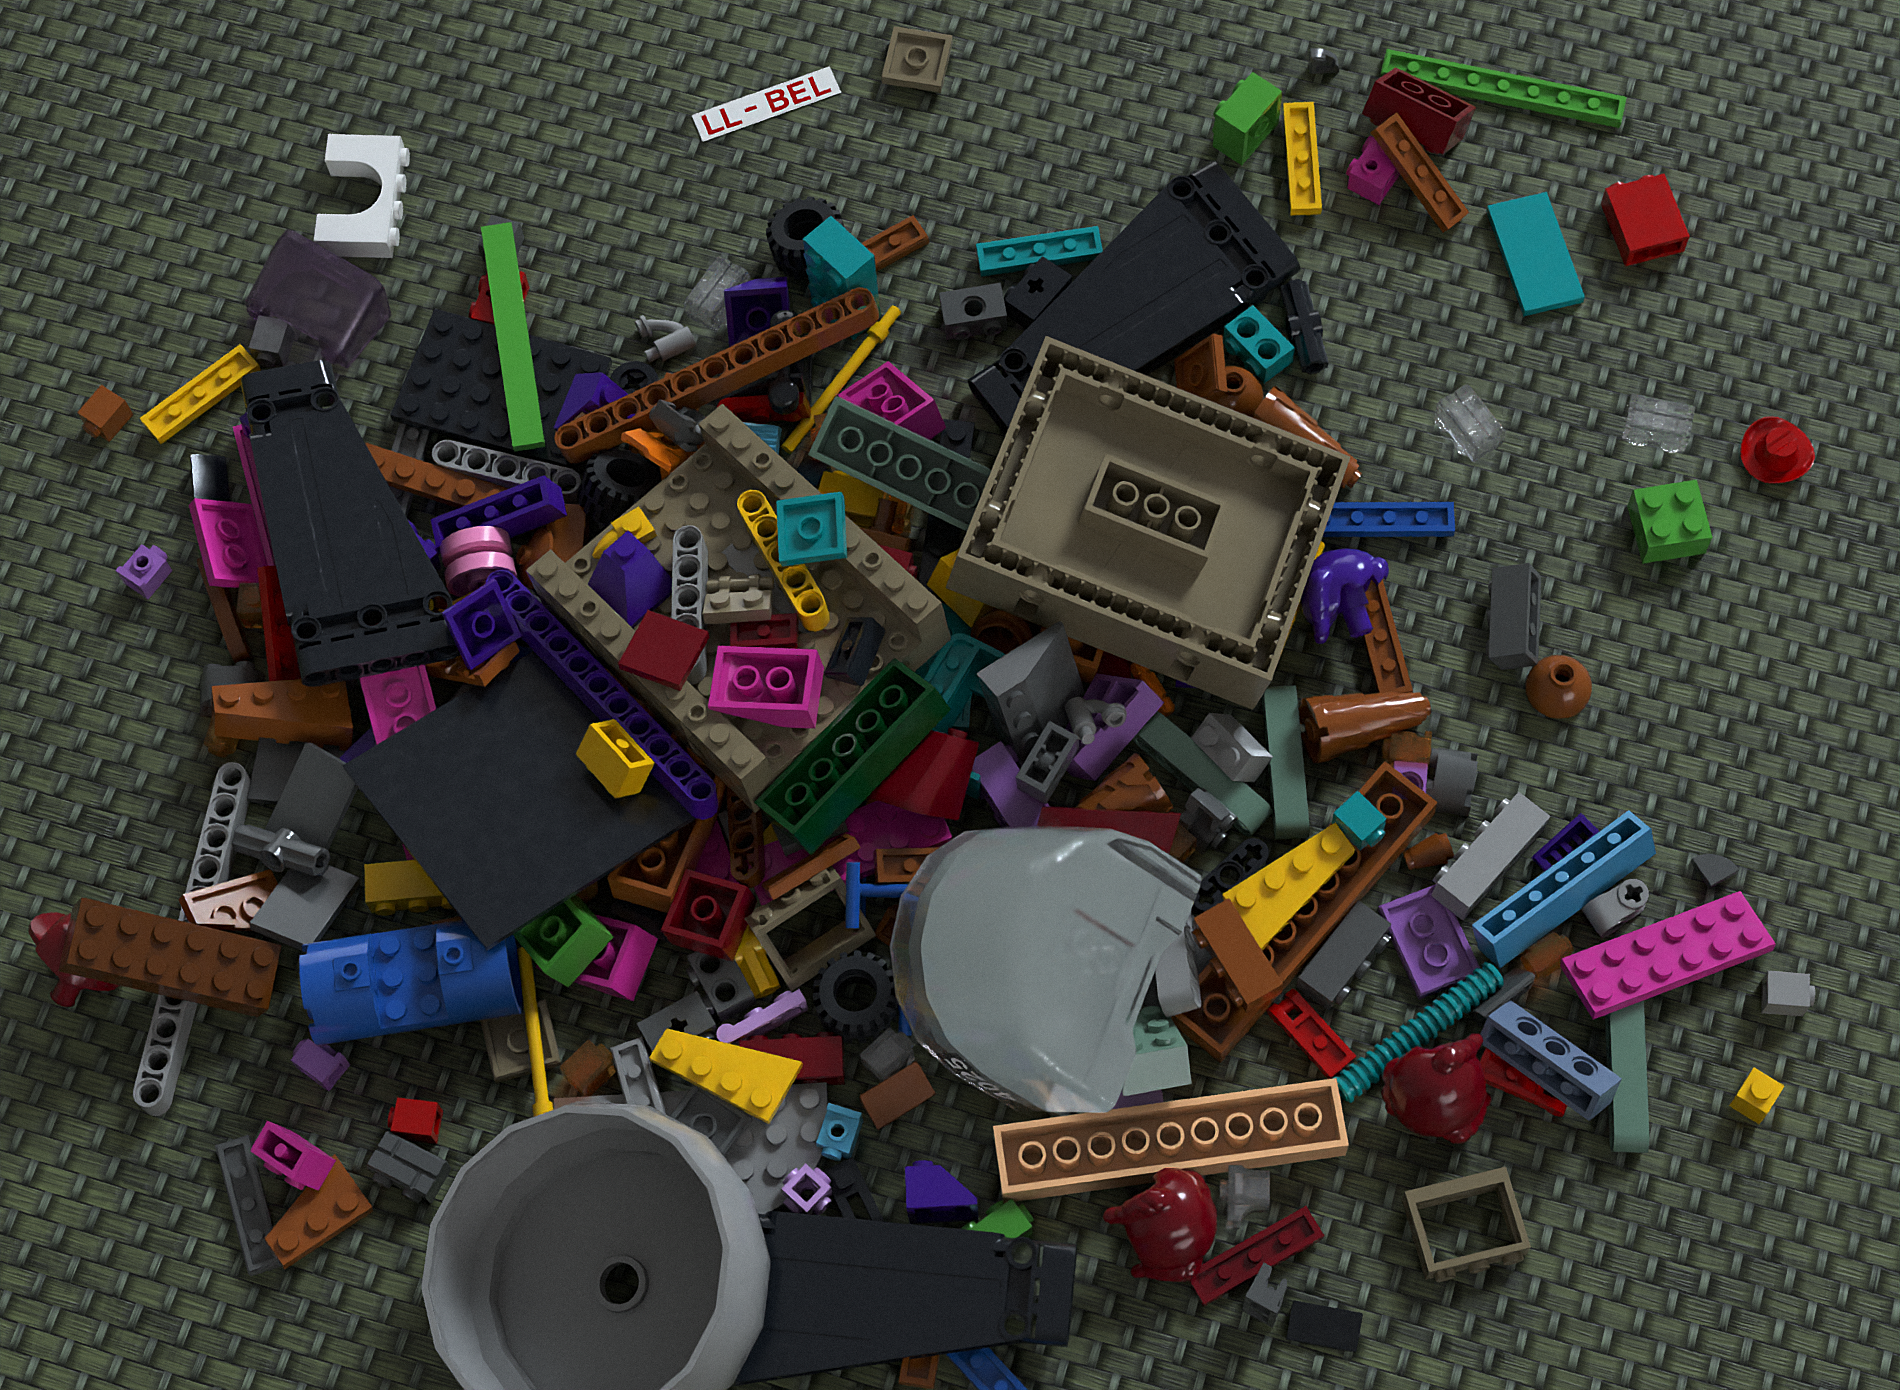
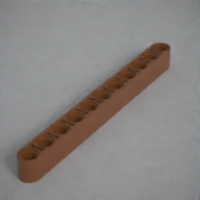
M866 288L852 289L561 426L555 433V443L564 458L570 463L577 464L590 459L594 453L599 454L600 450H609L624 443L621 440L623 432L639 428L647 432L656 428L654 422L649 418V413L659 399L673 403L676 406L675 410L682 409L683 406L696 409L871 327L879 318V311L874 297ZM861 306H867L862 310H857ZM838 319L835 323L828 324L831 320ZM803 333H809L805 337H800ZM780 346L777 350L771 351L772 348ZM751 360L749 363L741 365L744 361ZM722 373L721 376L713 378L716 374ZM688 387H693L690 391L684 392ZM635 414L632 418L626 419L629 415ZM606 427L604 431L597 433L598 430ZM577 441L573 446H569L570 443Z

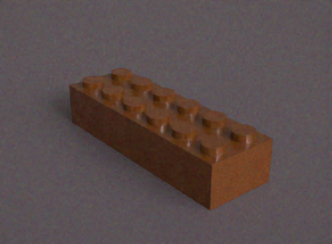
M81 897L72 907L58 971L259 1017L269 1009L281 945Z

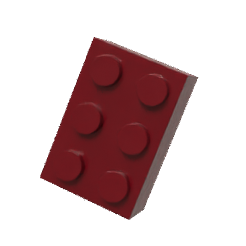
M1395 67L1375 81L1362 114L1369 117L1371 123L1379 126L1393 114L1398 113L1417 141L1424 145L1425 150L1433 154H1444L1463 139L1476 107Z

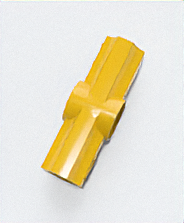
M747 925L734 959L750 986L755 999L764 998L774 993L781 986L766 956L767 953L749 925Z

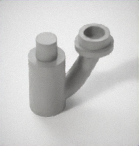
M644 315L639 316V320L635 321L637 330L642 338L652 337V331L670 333L654 341V347L644 351L649 363L658 358L663 362L696 346L695 339L688 326L684 327L670 320H646Z
M1075 697L1065 704V711L1072 731L1084 744H1091L1095 739L1096 725L1091 715L1092 713H1101L1103 721L1113 728L1123 725L1127 716L1125 707L1119 703L1109 704L1097 699L1085 700L1081 697Z

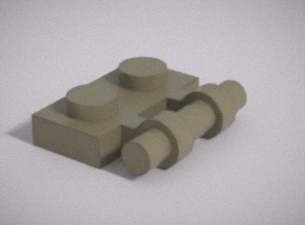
M760 574L749 575V578L731 579V576L720 577L719 580L707 581L708 594L705 596L702 613L704 625L771 620L773 607L772 589L775 587L774 577H761Z

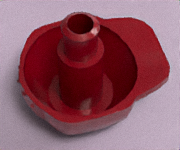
M58 912L43 913L35 916L30 922L28 932L36 944L35 949L38 956L59 978L55 988L50 992V997L56 1004L63 1007L74 1006L81 989L111 991L120 986L59 972L58 969L71 913L67 915Z

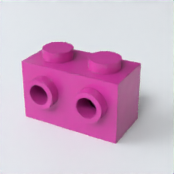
M1370 135L1363 145V154L1359 160L1354 158L1347 169L1346 175L1349 176L1347 189L1380 205L1400 173L1374 137Z
M270 1121L266 1122L250 1150L265 1161L263 1165L265 1168L280 1176L283 1173L286 1175L284 1181L300 1190L308 1186L319 1191L336 1161L295 1132Z

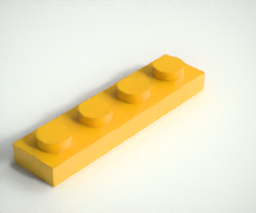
M1314 102L1283 103L1290 216L1319 215L1322 212Z
M239 344L140 417V420L155 439L162 444L240 387L243 376L261 371V368L244 347Z

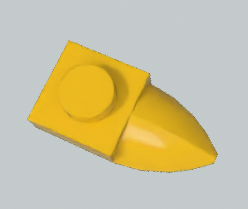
M638 506L611 522L613 528L598 542L592 556L594 559H600L603 551L627 531L632 533L642 544L653 539L657 534Z

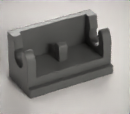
M1263 1263L1245 1296L1242 1311L1273 1328L1287 1288V1280L1284 1278L1277 1290H1274L1273 1287L1267 1288L1272 1267Z

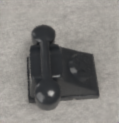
M780 310L771 317L770 327L776 326L798 314L792 310ZM780 346L772 348L771 351L777 350ZM813 354L717 398V405L724 398L768 395L769 405L772 410L777 414L786 415L796 410L800 402L799 393L804 392L812 407ZM746 360L741 365L747 364L751 360Z

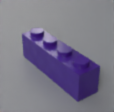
M543 475L432 518L431 524L436 548L440 550V545L446 537L462 529L476 526L498 527L507 531L510 538L566 517L567 513L561 487Z

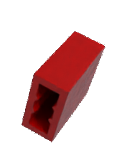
M1665 173L1656 176L1645 175L1636 181L1628 183L1617 182L1605 188L1601 206L1625 266L1685 251L1690 236Z

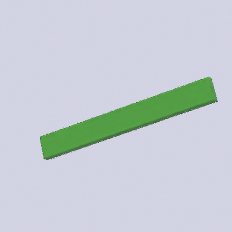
M1386 49L1380 77L1396 67L1449 94L1620 128L1627 98L1625 96Z
M512 222L482 226L481 232L513 450L516 452L545 447Z

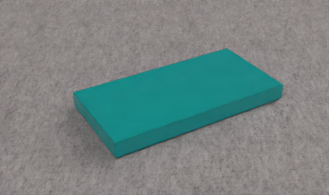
M1547 192L1488 205L1486 212L1523 316L1583 303L1585 296Z

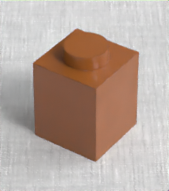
M103 385L95 391L77 412L84 423L82 428L94 438L101 436L108 442L114 438L133 416L127 402Z

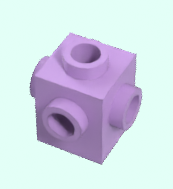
M805 1163L800 1170L797 1168L792 1170L782 1182L784 1184L782 1193L787 1198L783 1204L792 1213L808 1215L815 1213L819 1216L832 1202L829 1199L832 1195L831 1186L829 1185L831 1180L818 1167L812 1170ZM807 1189L814 1192V1195L808 1201L803 1200L801 1197L802 1192Z

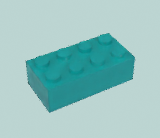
M832 216L828 217L803 238L805 251L803 255L806 259V273L809 279L808 288L811 293L810 302L812 306L816 307L852 289L861 287L868 289L872 293L880 318L875 256ZM861 306L857 310H862L867 306ZM838 319L831 320V322L835 323ZM864 329V330H862V331H860V332H858V333H856V334H854V335H852V336H850V337H851L853 340H855V339H856L860 334H862L866 329Z

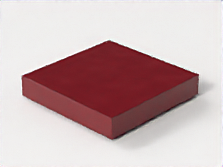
M647 610L618 662L619 669L681 691L710 638L709 632Z

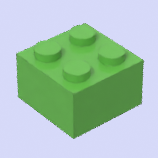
M1254 72L1245 81L1241 79L1234 87L1230 98L1227 101H1221L1214 111L1213 147L1240 165H1243L1279 124L1282 91Z
M1697 479L1633 490L1627 507L1642 564L1706 554L1713 537Z
M576 895L513 934L546 975L567 987L577 979L613 938L612 934L583 900Z

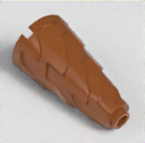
M1276 386L1270 390L1254 412L1252 418L1350 456L1340 487L1344 489L1347 485L1352 489L1362 472L1357 470L1360 466L1357 464V460L1342 449L1341 444L1317 425V421L1296 405L1284 391Z
M1389 691L1366 695L1363 693H1352L1337 696H1311L1302 698L1298 705L1300 724H1305L1306 731L1301 733L1302 742L1312 762H1317V764L1329 761L1339 755L1368 747V743L1396 735L1398 731L1420 725L1431 714L1429 699L1426 696H1422L1420 692L1395 693Z
M1134 753L1106 776L1098 787L1083 797L1075 808L1167 813L1173 809V805L1155 776L1153 777L1148 771L1149 768L1137 753Z

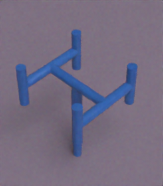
M846 862L845 928H859V908L866 918V897L900 898L898 1035L911 1036L912 1012L910 1009L913 1008L911 995H913L914 978L911 941L914 932V898H921L929 885L866 884V877L860 879V862Z

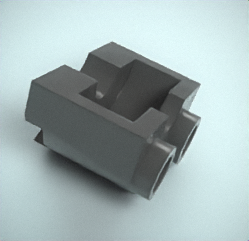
M659 399L657 405L649 413V418L654 422L655 427L686 452L697 451V445L704 441L698 424L706 417L698 410L685 406L682 409L675 410L676 406L673 403Z
M249 661L237 662L235 666L205 665L203 667V674L200 676V717L212 716L211 686L265 682V675L255 670V664Z
M1440 747L1438 749L1431 748L1429 768H1434V779L1427 778L1426 794L1438 802L1435 812L1469 816L1472 791H1474L1478 753Z
M1198 788L1190 794L1184 806L1186 810L1180 816L1176 833L1203 856L1211 846L1217 850L1229 836L1226 831L1233 826L1238 817L1207 790Z

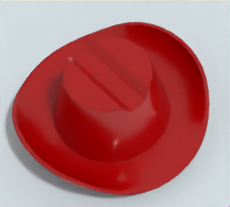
M1767 416L1758 419L1748 427L1742 439L1740 450L1742 463L1750 475L1764 483L1794 481L1807 473L1815 460L1814 448L1807 435L1794 424L1779 417Z

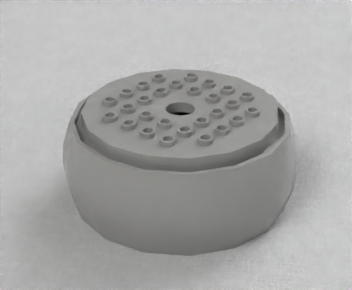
M577 1101L506 1127L460 1168L430 1224L421 1289L435 1350L463 1390H727L734 1384L763 1328L771 1263L753 1193L706 1135L651 1106ZM629 1264L637 1272L639 1278L638 1290L628 1302L614 1304L606 1295V1278L616 1266Z

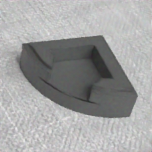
M1310 48L1309 74L1338 73L1339 63L1337 56L1325 49Z
M1716 854L1698 855L1690 861L1709 889L1734 876L1739 871V868L1732 861Z

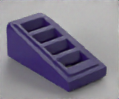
M1580 813L1531 858L1545 872L1552 867L1546 860L1547 857L1552 855L1559 862L1563 857L1557 852L1558 849L1562 847L1569 854L1574 849L1568 842L1574 840L1580 846L1585 842L1578 835L1584 832L1589 837L1587 840H1589L1600 831Z

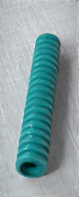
M1486 961L1482 963L1481 969H1474L1473 975L1468 974L1465 976V981L1460 980L1457 982L1456 988L1451 987L1448 989L1449 994L1443 993L1440 995L1441 1000L1436 999L1432 1002V1007L1426 1006L1423 1008L1424 1013L1418 1012L1415 1015V1020L1411 1018L1407 1021V1026L1401 1025L1398 1033L1393 1031L1390 1034V1039L1384 1038L1382 1045L1376 1044L1373 1052L1369 1050L1365 1053V1058L1359 1057L1357 1059L1356 1065L1351 1063L1348 1066V1071L1344 1069L1340 1072V1077L1334 1076L1333 1078H1337L1341 1098L1346 1102L1352 1103L1355 1095L1361 1096L1363 1089L1368 1090L1371 1088L1372 1082L1375 1084L1379 1082V1077L1382 1076L1384 1067L1389 1061L1396 1057L1400 1059L1401 1056L1416 1046L1427 1045L1430 1043L1429 1038L1435 1039L1438 1037V1031L1444 1032L1446 1025L1452 1026L1454 1019L1460 1020L1463 1017V1012L1467 1014L1471 1011V1006L1477 1007L1479 1000L1484 1001L1488 998V993L1492 995L1496 992V987L1502 988L1504 986V979L1496 967Z

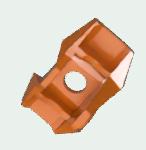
M639 428L623 432L621 435L623 442L637 448L643 457L660 466L661 480L666 478L695 453L686 452L678 445H669L673 441L659 430L648 433ZM704 441L697 445L698 450L705 444Z

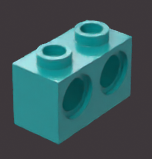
M1253 305L1224 326L1223 345L1226 350L1233 356L1237 355L1244 363L1245 369L1252 372L1264 384L1293 362L1295 347ZM1248 333L1252 335V337L1244 338L1241 337L1240 334ZM1267 354L1272 356L1273 358L1263 359L1260 356Z

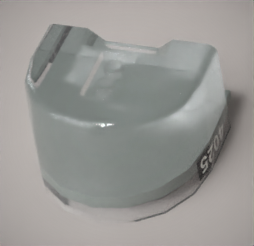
M1018 826L961 833L925 858L902 893L890 942L895 996L917 1042L952 1074L1016 1111H1044L1054 1117L1068 1116L1071 1112H1109L1118 1101L1136 1054L1132 1029L1161 954L1183 932L1201 885V875L1151 842L1113 829L1066 826Z

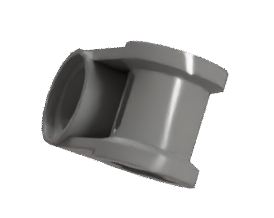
M1628 879L1607 893L1595 897L1581 910L1599 936L1604 938L1643 912L1649 897V890L1642 881ZM1628 894L1630 897L1636 895L1638 897L1637 902L1633 899L1627 901L1625 899L1626 895Z

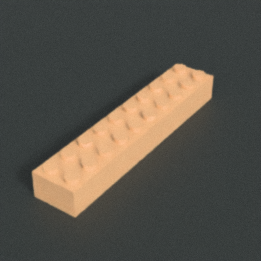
M1337 1078L993 1126L1004 1203L1010 1199L1017 1202L1155 1182L1153 1176L1164 1168L1191 1170L1203 1176L1346 1156L1349 1146Z

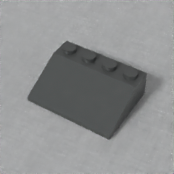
M1061 621L976 673L998 737L1004 746L1010 745L1019 760L1016 762V765L1019 769H1021L1047 723L1051 721L1065 729L1069 723L1065 704L1072 698H1083L1085 695L1069 640Z

